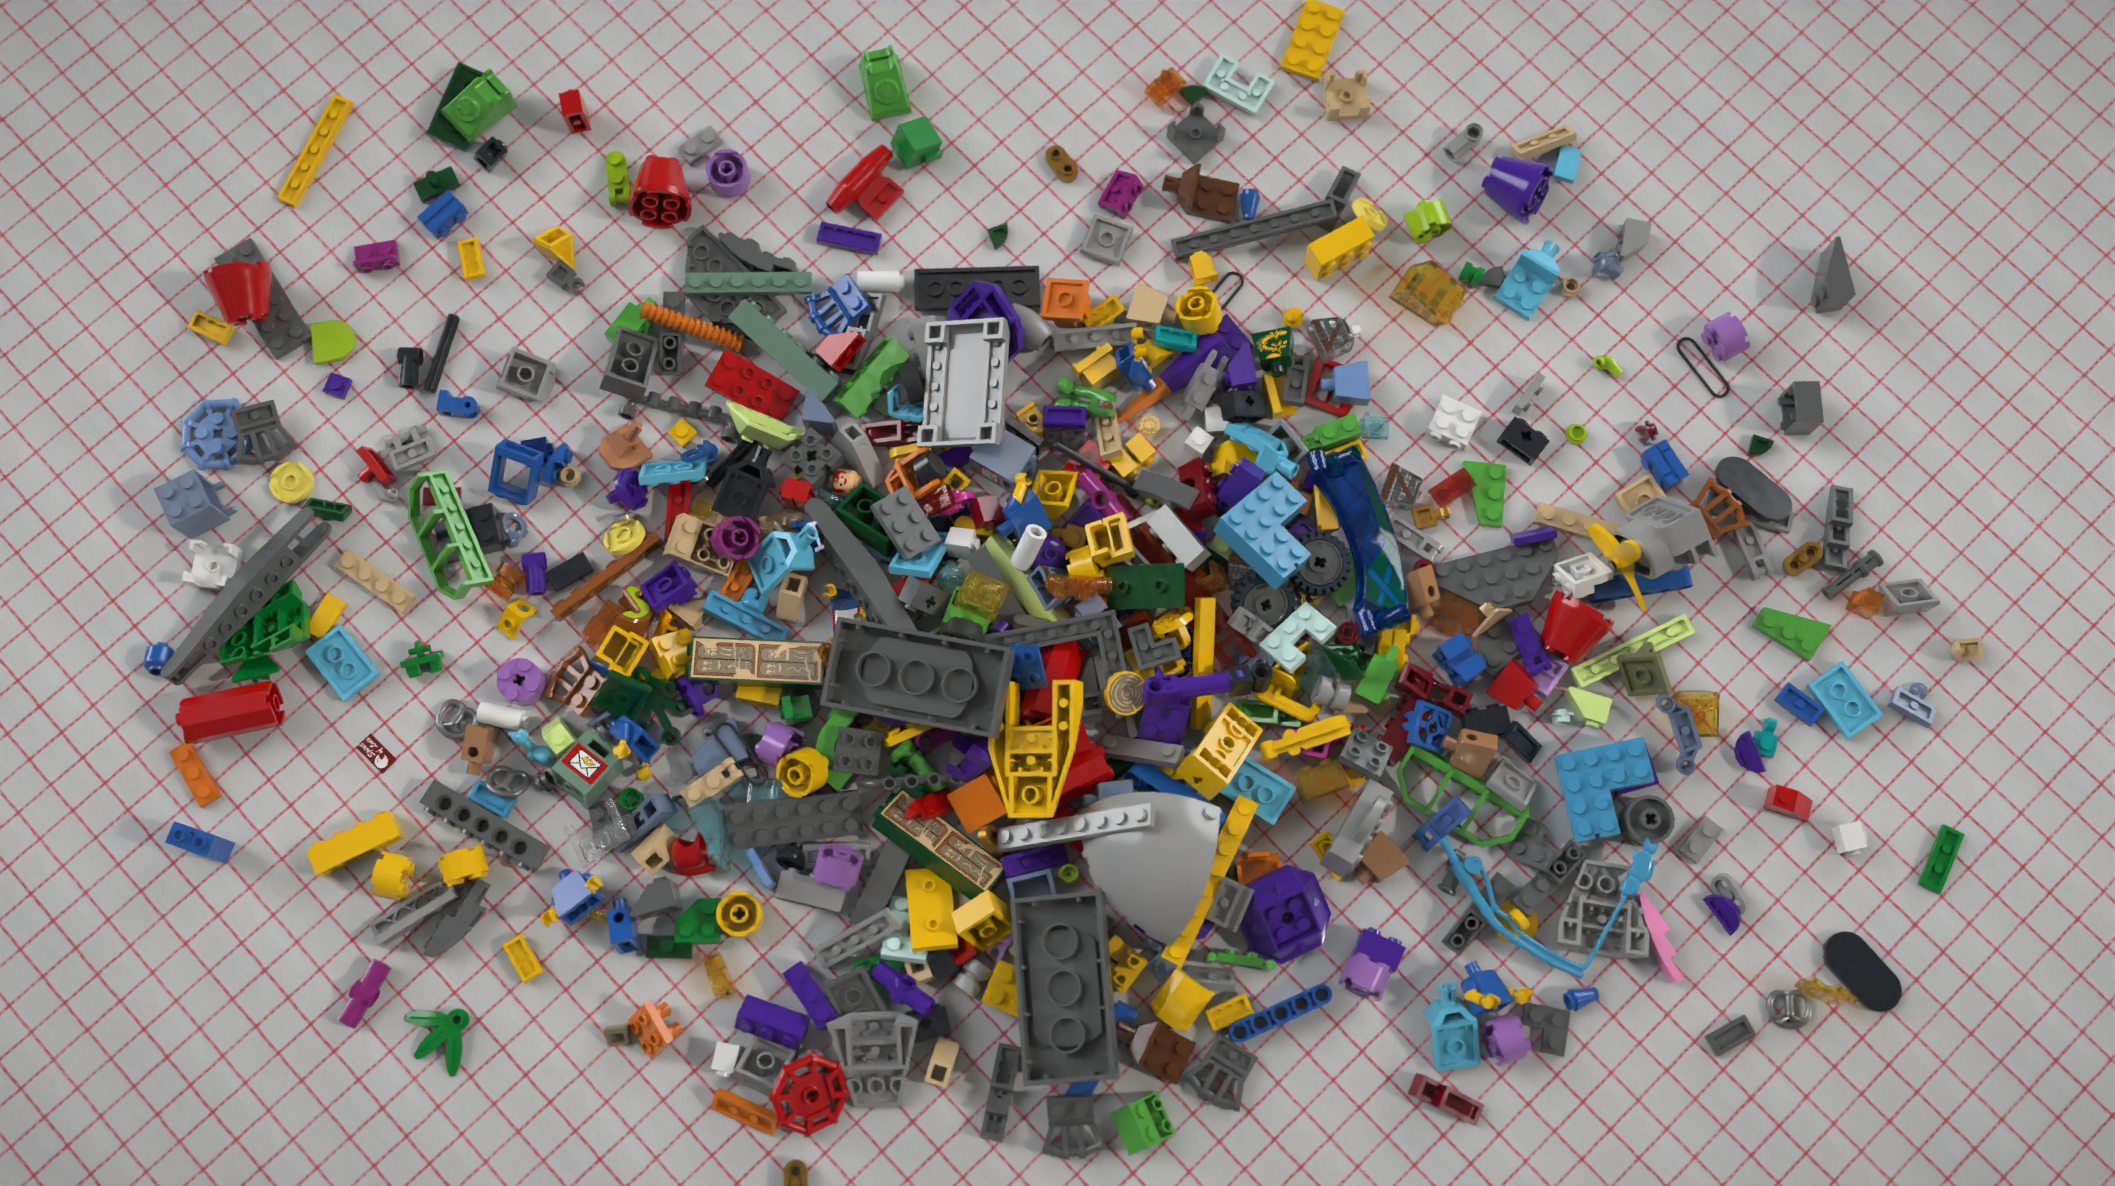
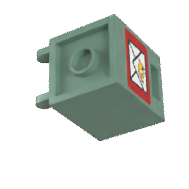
M589 729L578 738L551 768L554 783L558 785V788L565 790L579 801L585 809H589L624 770L623 759H619V756L613 753L612 749L616 746H609L604 742L605 739L601 734L596 731L593 733Z

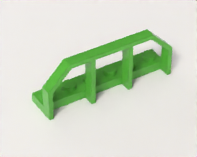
M448 470L417 473L407 489L409 521L438 591L453 600L463 599L471 588L490 585L493 583L494 578ZM427 481L438 509L432 510L423 524L420 517V488ZM442 517L452 543L446 544L437 557L429 535ZM455 550L468 581H463L457 590L449 586L443 571Z
M1410 744L1406 755L1396 770L1404 802L1429 817L1436 814L1431 808L1449 779L1457 784L1463 783L1467 785L1468 789L1476 795L1481 794L1471 810L1472 813L1466 818L1461 827L1457 825L1453 829V831L1480 847L1513 841L1529 816L1530 806L1527 805L1521 812L1485 786L1487 781L1482 778L1481 780L1456 768L1450 764L1449 759L1441 754H1436ZM1410 756L1421 762L1424 760L1429 763L1430 768L1436 772L1441 773L1443 771L1446 773L1427 806H1424L1408 795L1402 770ZM1486 797L1494 806L1499 807L1501 805L1508 809L1507 812L1513 817L1519 818L1520 816L1512 832L1506 835L1482 840L1466 829Z

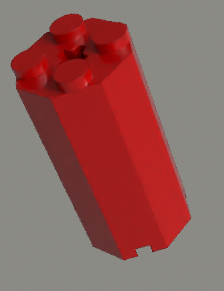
M1075 640L1042 646L1040 648L1048 687L1026 690L1019 712L1021 726H1026L1025 719H1029L1031 725L1052 718L1053 680H1078L1086 650L1083 647L1080 650L1077 647L1078 642Z
M269 680L182 699L179 704V713H176L175 719L177 725L181 726L184 732L185 743L199 744L283 726L285 710L280 711V705L284 704L278 685Z
M1090 741L1091 749L1073 755L1056 809L1094 791L1098 783L1111 782L1114 772L1111 766L1106 764L1104 759L1106 754L1101 744L1096 746L1094 742Z

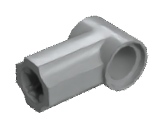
M1477 123L1468 124L1463 132L1443 148L1446 156L1456 162L1471 148L1476 147L1482 138L1483 128ZM1468 133H1474L1477 137L1471 138Z

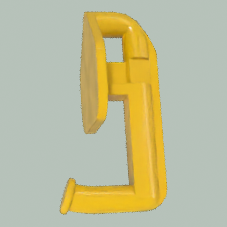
M1272 669L1273 674L1270 686L1266 692L1255 693L1251 691L1258 700L1307 723L1313 722L1322 708L1321 705L1313 703L1308 708L1291 700L1297 685L1296 680L1279 669Z

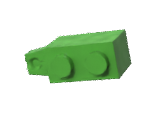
M648 297V298L645 300V301H649L648 304L654 303L655 306H657L656 301H654V300L651 299L650 297ZM632 302L627 304L604 333L611 344H613L619 325L643 334H648L651 331L653 321H647V318L640 319L643 304H638L637 306Z
M1355 413L1315 427L1312 433L1302 437L1300 440L1310 451L1318 450L1320 453H1324L1358 440L1362 430Z
M1391 645L1387 655L1382 652L1380 656L1374 654L1365 671V677L1361 679L1354 693L1355 696L1375 706H1378L1380 702L1385 703L1390 693L1386 690L1390 683L1394 684L1400 672L1396 671L1399 661L1395 659L1400 648Z

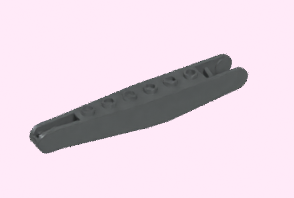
M819 498L809 499L805 504L806 513L803 514L801 519L817 521L815 527L820 543L825 547L820 552L860 608L870 618V621L872 623L917 631L874 557L823 500Z
M309 507L301 509L228 581L174 654L162 666L161 676L176 686L183 684L269 601L323 543L332 531L331 524L328 522L320 523L303 539L299 536V533L311 522L314 517V511ZM294 539L298 540L300 543L292 550L287 547Z

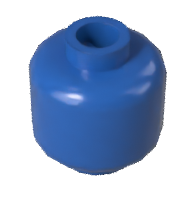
M157 642L155 645L147 647L143 661L144 668L151 675L161 676L162 666L175 651L163 642Z

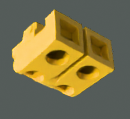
M1115 934L1109 941L1110 958L1118 964L1116 965L1110 960L1112 987L1124 995L1148 961Z

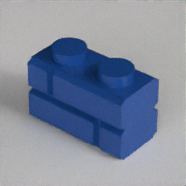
M447 190L419 214L417 218L438 240L441 237H446L455 224L462 223L469 212Z
M1666 439L1645 450L1640 456L1643 468L1651 472L1653 478L1663 491L1682 482L1689 476V473Z

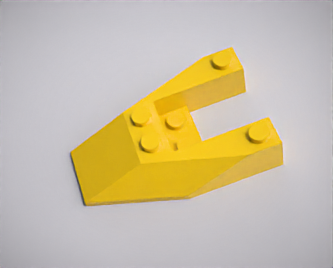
M1053 680L1052 726H1019L1020 683L1009 682L999 739L988 737V750L1008 818H1053L1076 747L1083 708V682L1077 680Z

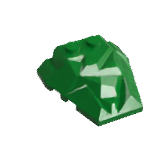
M291 579L284 583L271 599L220 647L219 664L224 667L290 649L310 639V608L302 600V592L296 581Z

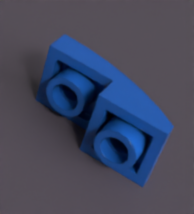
M562 443L548 460L540 479L545 487L553 488L554 483L559 479L560 471L558 468L564 469L572 462L573 452L567 443Z

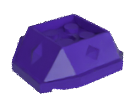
M980 280L974 281L949 307L947 321L998 317L1007 319L1010 331L1008 364L1024 349L1023 337L1025 329L1021 324L1020 317L1014 310V306L1009 302L998 284Z
M1286 864L1246 883L1245 887L1255 891L1239 927L1251 952L1284 964L1322 946L1331 911L1313 872ZM1285 912H1290L1289 917L1282 920V915Z

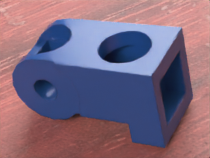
M440 390L436 410L441 416L474 419L480 413V406L471 396L453 397L448 390Z

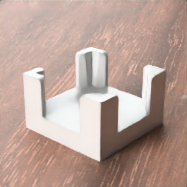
M191 539L189 550L195 553L191 574L187 571L183 572L182 581L195 588L222 590L239 570L243 550L234 544L223 543V546L208 545L201 540Z

